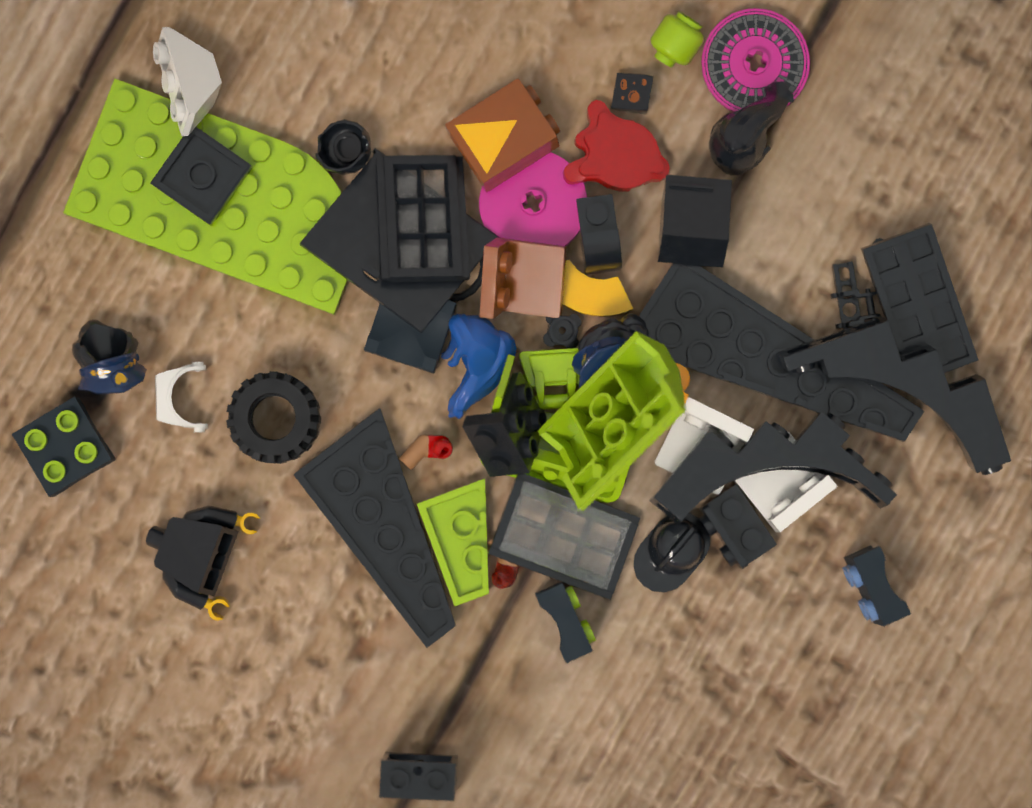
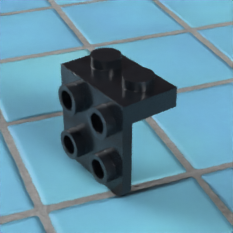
M517 372L511 375L500 411L497 413L466 416L462 427L490 477L530 473L534 458L538 455V445L541 439L538 430L547 422L545 411L540 409L531 385L526 382L521 372Z

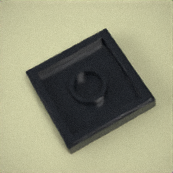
M195 127L189 136L182 137L150 184L212 226L253 166L198 127Z

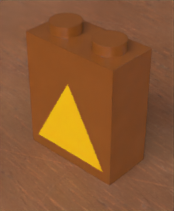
M519 78L445 124L450 138L486 192L494 189L560 147L557 134L561 131L550 114L545 117L537 107L541 104L537 93L531 85L524 87Z

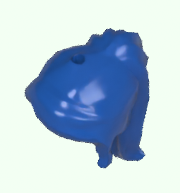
M456 314L448 322L451 340L446 351L441 354V358L449 359L457 348L452 360L448 361V366L455 367L459 364L460 358H462L467 370L461 384L449 399V418L456 417L461 419L470 406L490 394L499 385L508 354L512 356L516 354L517 348L512 336L502 330L498 331L490 320L481 318L479 315Z

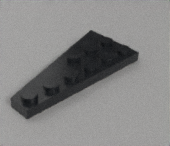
M379 408L293 475L425 647L428 648L454 628L456 623L381 408Z

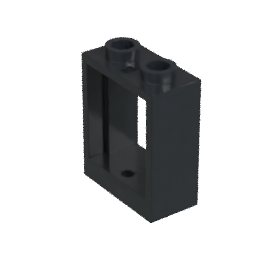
M385 752L381 759L379 798L454 801L457 788L458 755Z

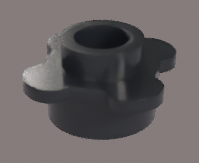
M571 314L570 316L561 315L559 318L546 317L548 328L547 333L543 336L544 343L549 347L557 344L564 345L567 349L576 348L579 343L577 335L578 327L581 326L580 317L576 314ZM560 327L565 328L564 334L559 333Z

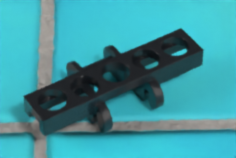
M853 261L833 264L832 271L836 293L830 294L831 299H837L841 323L835 324L836 329L844 330L864 323V320L881 317V314H876L873 296L877 295L876 292H871V289L868 288L865 289L866 293L860 294L859 289H857ZM839 268L848 269L850 278L847 281L840 280ZM848 285L852 290L842 292V286ZM858 299H866L868 315L861 316ZM846 303H852L856 307L854 316L848 317L843 313V306Z

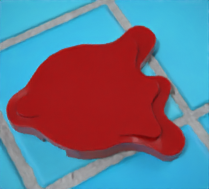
M600 100L592 101L587 108L589 126L579 132L574 140L575 146L583 150L585 156L566 165L563 171L564 180L572 185L593 181L618 192H629L633 188L650 182L663 181L666 178V174L668 175L670 166L668 161L661 155L657 142L651 132L643 125L615 116L604 102Z

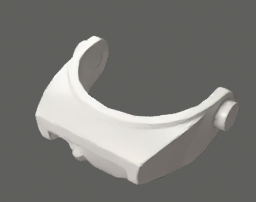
M192 362V364L155 375L156 420L171 425L193 428L194 433L205 432V429H208V424L190 423L181 418L174 410L171 399L172 389L176 380L182 374L189 371L200 372L207 370L203 362Z

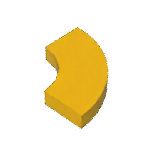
M570 259L566 261L563 306L578 313L595 317L616 316L633 310L618 276L605 280L590 278L578 271Z

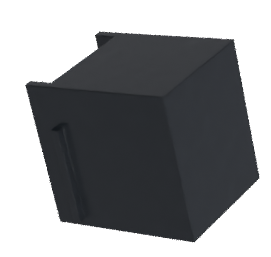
M666 174L661 202L658 262L723 268L729 242L732 180Z

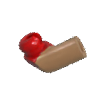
M420 435L398 459L412 471L424 457L448 458L453 452V445L449 438L443 435Z

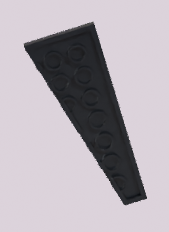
M673 263L639 315L646 323L649 331L648 337L664 344L675 363L714 378L817 413L823 412L826 415L831 413L843 422L902 442L906 441L924 413V410L880 382L851 377L829 378L823 373L820 361L814 362L815 367L802 373L796 374L794 370L787 371L782 366L778 352L813 341L814 339L701 266Z

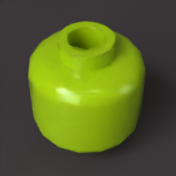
M680 11L676 15H666L650 39L652 46L657 50L654 57L671 68L675 63L680 65L690 64L704 42V36L700 32L702 25Z

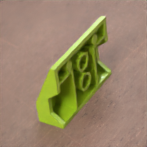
M636 331L538 430L539 435L560 453L569 471L562 479L579 510L584 511L686 411L680 370L664 344Z

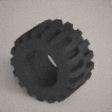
M269 371V373L264 374L261 372L255 374L250 380L246 379L243 381L239 390L233 392L231 396L233 397L232 402L228 404L226 411L229 413L228 420H226L227 428L230 429L231 439L244 454L260 462L282 464L301 457L302 453L312 447L311 444L314 439H317L319 424H321L320 406L313 395L314 393L302 381L292 375L279 373L278 371ZM272 396L286 399L293 406L296 416L291 432L285 437L276 440L261 436L253 424V414L257 405L265 398Z

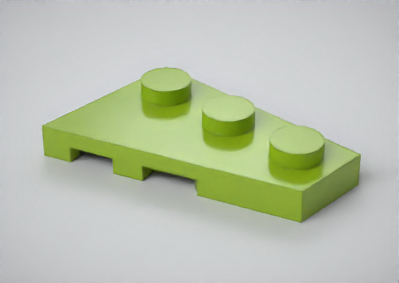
M485 479L417 503L454 606L489 594Z

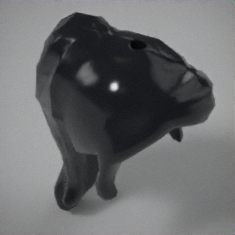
M772 82L771 86H766L764 98L738 111L727 113L712 127L708 145L713 162L725 174L732 176L741 175L753 169L771 150L769 145L765 148L767 143L766 130L781 118L788 103L794 102L793 93L788 89L785 82Z

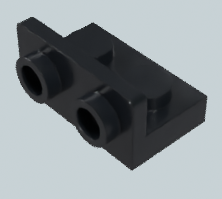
M737 484L699 508L704 514L699 518L701 524L710 536L715 533L724 544L719 550L731 567L737 564L740 569H744L749 563L777 545Z

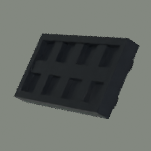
M931 223L861 248L883 315L889 321L899 355L930 345L937 350L944 373L978 361Z

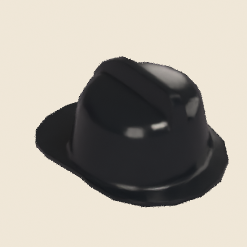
M689 513L682 522L676 524L666 516L640 544L634 556L633 567L637 579L644 587L654 592L663 593L675 590L701 564L709 551L710 536L699 518Z

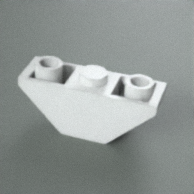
M162 27L159 40L153 45V58L156 64H160L162 88L165 93L169 94L171 100V118L174 122L178 123L181 136H189L214 106L222 81L213 53L174 29Z

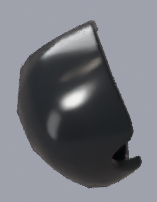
M346 119L333 122L317 137L318 149L317 153H315L316 159L330 172L340 175L356 173L369 160L371 154L370 135L357 122Z

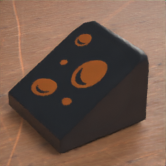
M617 73L611 109L646 115L653 76Z

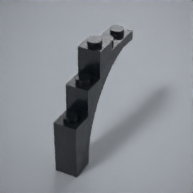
M821 412L812 419L793 443L788 440L790 434L782 426L775 422L770 425L765 421L737 453L732 449L735 445L728 437L721 432L714 434L708 431L649 501L678 524L682 522L700 501L723 485L745 476L776 470H800L829 475L853 485L880 509L888 506L897 494L890 489L893 485L884 475L877 471L873 474L862 465L865 461L857 452L851 448L844 450L841 447L850 436L844 431L845 424L831 413L826 415Z

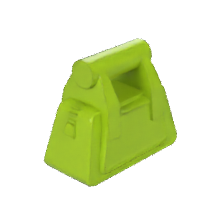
M578 348L523 351L519 354V361L524 373L523 376L532 389L535 387L536 395L534 397L540 409H559L576 393V385L579 386L580 375L574 372L572 361L578 352ZM566 385V394L544 395V387Z

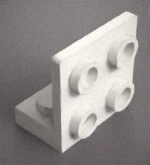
M688 397L685 403L686 411L673 423L655 459V465L673 473L708 431L714 434L721 432L728 437L735 445L732 449L737 453L749 441L754 429ZM724 485L718 488L717 490L713 491L712 493L716 495L720 494Z
M790 434L788 440L793 443L795 439ZM800 470L760 472L735 480L775 532L783 531L838 487L829 475Z

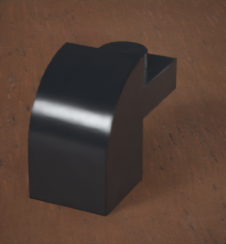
M613 194L576 199L585 275L620 271L622 269V256Z

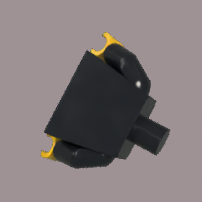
M205 506L187 511L183 518L172 517L166 529L153 526L149 530L146 544L158 550L154 565L163 571L162 579L175 598L200 610L203 607L208 609V614L213 620L219 621L224 618L222 615L215 613L212 607L216 603H222L230 608L228 600L222 596H216L212 599L208 598V596H215L239 532L233 529L234 526L240 527V530L247 535L258 532L247 530L244 527V520L247 517L260 519L255 513H246L243 516H239L233 510Z

